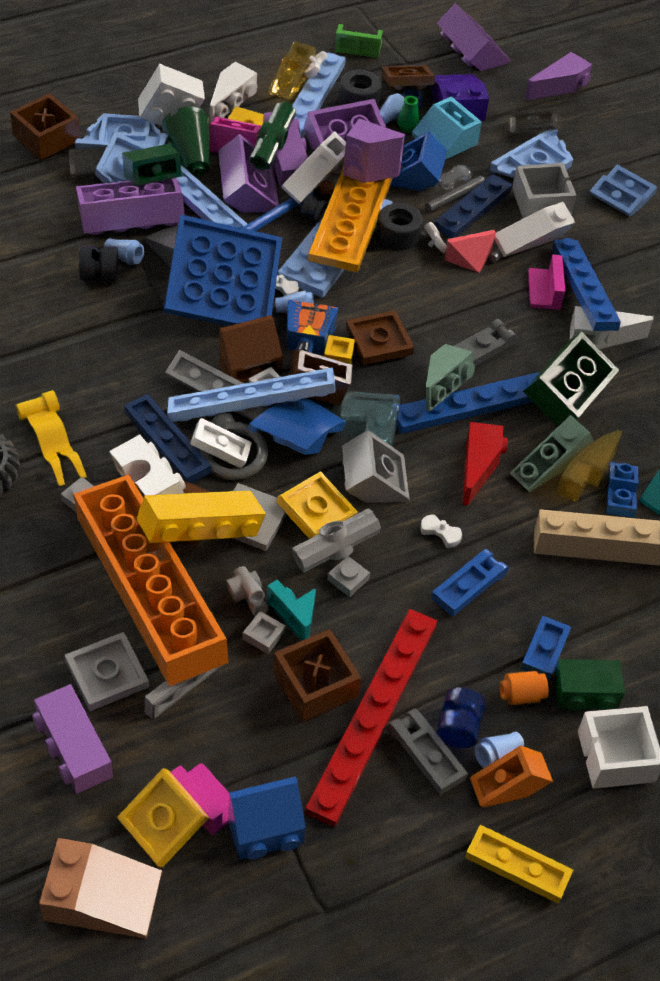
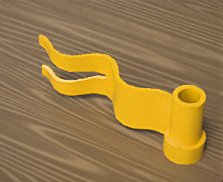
M51 390L42 393L41 397L16 404L15 407L19 419H28L34 429L45 460L50 463L58 485L62 486L65 483L57 453L67 457L72 462L80 478H86L87 476L79 455L72 450L64 425L56 412L60 411V406L55 392Z

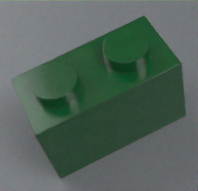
M170 144L122 153L124 175L134 186L182 177L180 152Z
M558 659L553 673L557 708H567L573 711L583 708L599 710L619 709L625 695L620 660Z

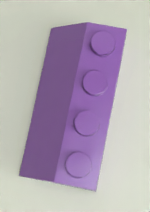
M177 178L134 186L130 181H120L76 187L83 232L91 235H99L109 230L124 232L134 227L149 229L159 224L174 226L178 224L180 214L184 215L183 193Z

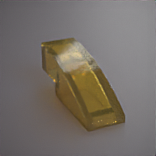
M293 42L289 54L284 55L271 84L270 94L290 100L295 96L307 78L304 72L312 63L309 57L311 55L313 57L316 56L315 47Z
M620 430L611 432L583 449L569 463L562 474L556 493L578 502L587 483L598 487L617 451L623 432Z

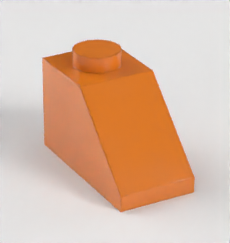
M521 745L470 777L481 807L529 797L553 782L542 753Z

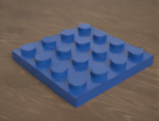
M180 214L163 313L224 326L272 315L282 237Z

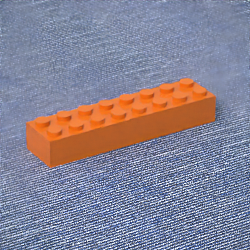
M128 474L74 493L77 518L169 687L229 663L227 638L169 542L150 543L136 518L143 497L130 475Z

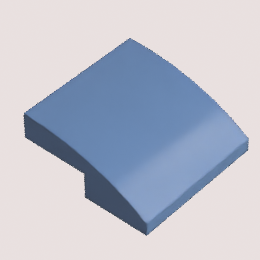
M616 165L607 176L603 175L589 194L630 217L656 193L657 186Z

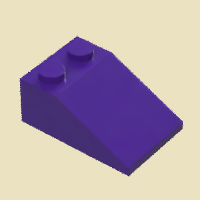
M473 74L435 75V85H430L434 103L453 97L480 121L486 120L489 96L486 86Z

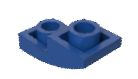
M610 462L607 480L606 514L635 518L637 511L636 491L639 484L638 466Z

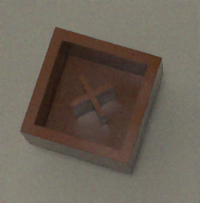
M50 93L10 111L12 135L40 160L75 144L76 139L80 138L79 117Z
M331 629L274 653L273 674L302 722L358 698L361 676Z

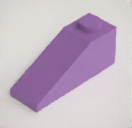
M570 52L529 79L525 98L532 100L577 91L589 83L592 64Z

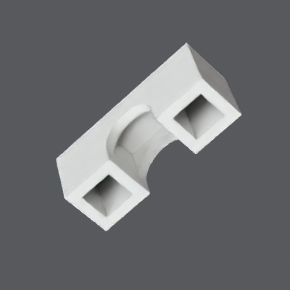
M141 435L110 451L119 474L122 477L129 474L143 498L144 495L184 494L183 489L186 488V485L180 474H173L165 457L160 459L152 442L147 444Z

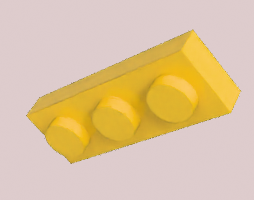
M482 825L479 826L465 856L466 859L558 904L573 872V869Z

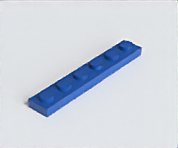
M571 238L553 240L552 250L555 255H562L564 274L593 331H619L621 321L578 240Z
M540 372L453 392L431 411H426V399L392 407L391 415L400 433L404 434L531 403V399L523 390Z

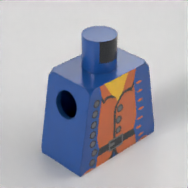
M288 300L287 348L289 350H303L313 354H324L328 336L333 335L336 329L338 307Z

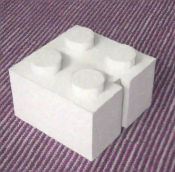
M159 64L138 98L140 118L162 126V121L170 112L172 116L178 113V109L182 107L193 106L199 108L205 99L203 82Z
M647 706L584 713L578 728V735L584 757L588 756L586 765L593 788L656 782L660 774V747Z

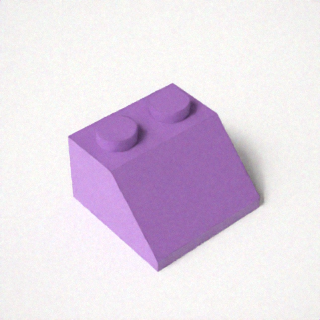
M358 119L346 136L343 175L365 183L398 177L401 169L405 134Z

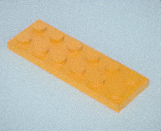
M342 169L308 253V261L358 273L392 178L365 183L343 175Z

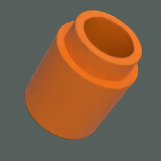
M537 671L505 674L504 680L500 681L499 684L501 698L503 700L506 699L508 705L538 703L541 699L548 697L547 678L544 673L538 674Z

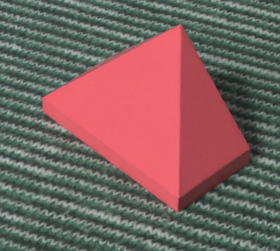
M490 230L448 239L445 252L446 261L480 273L489 255L492 253L496 232Z

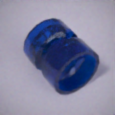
M462 687L452 688L447 691L442 706V714L439 717L436 729L437 735L445 744L456 748H470L477 743L480 722L483 719L486 707L484 697L474 690Z

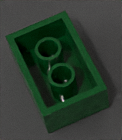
M581 331L559 350L523 392L558 427L570 415L575 419L579 418L619 369Z

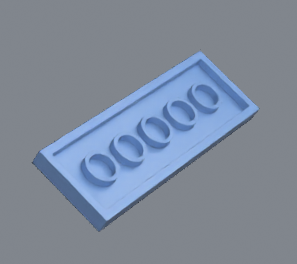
M385 199L382 208L393 202ZM323 217L278 271V276L283 275L287 281H297L300 289L312 292L321 298L326 295L344 271V269L308 261V253ZM376 222V225H375V227H374L373 233H374V231H375L376 228H377V222Z

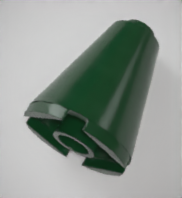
M193 106L179 108L178 113L172 116L170 112L162 121V131L168 134V143L180 152L181 165L194 177H201L209 169V117L204 114V110Z

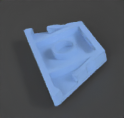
M103 113L97 119V122L87 129V135L83 139H76L75 147L78 151L104 152L114 132H127L130 134L143 132L146 133V136L160 137L161 132L155 127V123L140 118V116Z
M553 126L492 161L490 170L514 178L516 166L564 163L567 170L572 166L573 158L570 152L566 150L564 141L558 139V130Z
M114 132L96 167L95 174L103 183L129 181L124 175L122 153L164 145L168 134L160 133V137L146 136V133L143 132L133 134Z

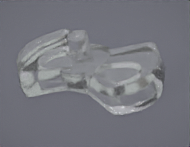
M457 165L448 173H441L439 185L444 189L451 190L456 181H469L471 171L464 165Z

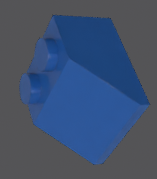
M430 131L403 145L400 174L398 177L392 178L391 186L422 191L428 187H434L440 181L447 150Z
M296 776L229 793L228 824L239 860L244 858L258 859L265 856L267 852L279 849L290 851L304 843L306 827Z

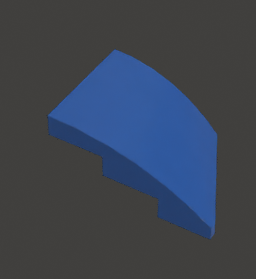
M302 398L298 401H285L272 406L256 417L249 424L248 430L254 433L256 431L268 432L273 436V441L307 455L319 453L327 434L342 431L346 421L309 398Z

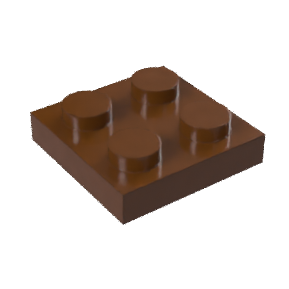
M426 65L382 67L381 76L392 89L402 90L405 89V86L426 89L428 85H435V75Z
M396 310L346 320V330L350 338L355 339L354 347L363 365L413 355L414 345Z

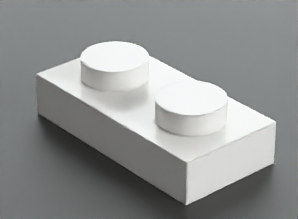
M201 418L196 425L190 444L242 468L247 461L252 442Z

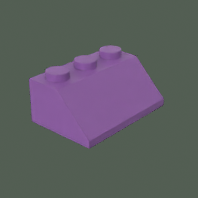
M456 3L437 22L442 29L440 34L448 42H453L451 47L459 55L461 53L464 54L462 60L469 67L474 65L482 71L508 64L511 61L485 30Z
M375 99L309 111L303 129L310 147L316 150L334 131L346 142L347 134L358 119L385 127Z
M238 134L218 150L223 199L227 205L236 208L241 213L268 212L279 205L273 163L270 169H265L264 171L256 169L250 163V156L255 146Z

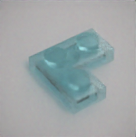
M347 391L343 400L341 418L347 421L367 422L365 431L369 430L387 444L393 446L401 402L400 395Z

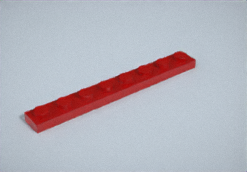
M409 609L305 808L306 815L334 828L336 827L436 629L438 620Z

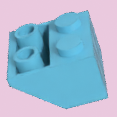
M449 97L432 105L413 130L412 136L418 138L430 131L447 150L446 160L478 145L482 122L453 97Z

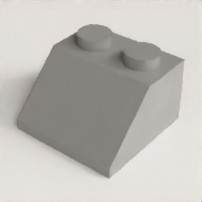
M369 430L342 445L346 491L365 503L406 502L410 500L405 459L402 453Z

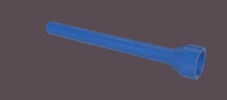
M291 197L247 224L243 229L257 231L296 206L302 207L305 199L298 204Z

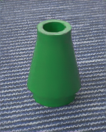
M407 96L404 98L403 106L397 118V124L401 131L411 133L420 122L418 99L414 96Z

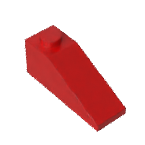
M470 422L466 439L462 505L468 506L497 468L501 454L506 455L508 438L503 437V426Z

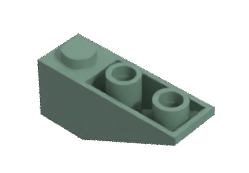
M445 344L431 355L426 382V411H431L473 376L475 365L473 363L472 351Z
M570 415L520 462L510 474L528 492H531L576 464L594 447L595 443L591 433Z

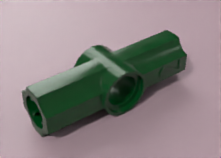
M288 102L277 103L268 122L264 121L258 135V142L250 156V163L258 170L270 169L278 150L284 148L289 128L296 116V109Z

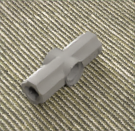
M366 509L343 522H329L320 528V534L292 548L293 559L299 569L305 573L329 559L340 560L346 558L353 552L354 546L380 533L381 526L370 509Z

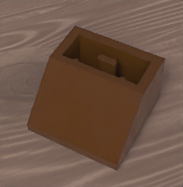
M272 315L220 328L219 366L223 373L244 384L249 383V378L270 367L278 375H282L283 356Z
M294 349L290 375L333 368L335 393L310 398L340 406L351 384L352 365Z

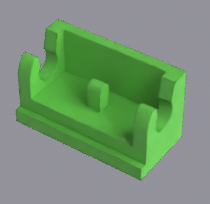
M344 24L338 25L335 52L379 58L383 30H378L377 35L345 31L343 30Z

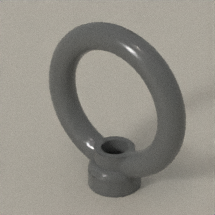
M222 413L214 417L212 420L213 424L233 434L239 433L249 437L257 447V455L254 461L244 468L228 469L219 465L214 460L212 454L200 449V454L211 465V473L225 480H243L257 474L263 468L268 458V445L264 436L259 431L254 433L248 430V424L235 422L233 415L230 413Z

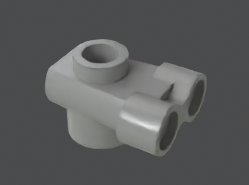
M245 566L235 569L233 571L234 577L226 580V585L235 603L246 599L254 616L260 611L265 614L268 611V606L263 599L265 593L262 590V583L256 571L249 573Z

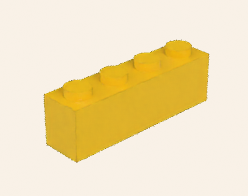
M251 491L144 495L136 519L150 543L255 537L258 535L266 513Z

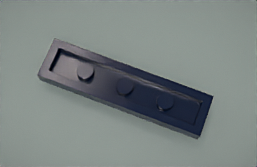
M492 174L435 220L434 225L439 232L449 238L458 237L511 193L512 184Z
M148 394L124 405V413L147 440L154 444L160 455L167 459L172 469L179 473L184 481L192 483L211 473V465L190 444L191 442Z

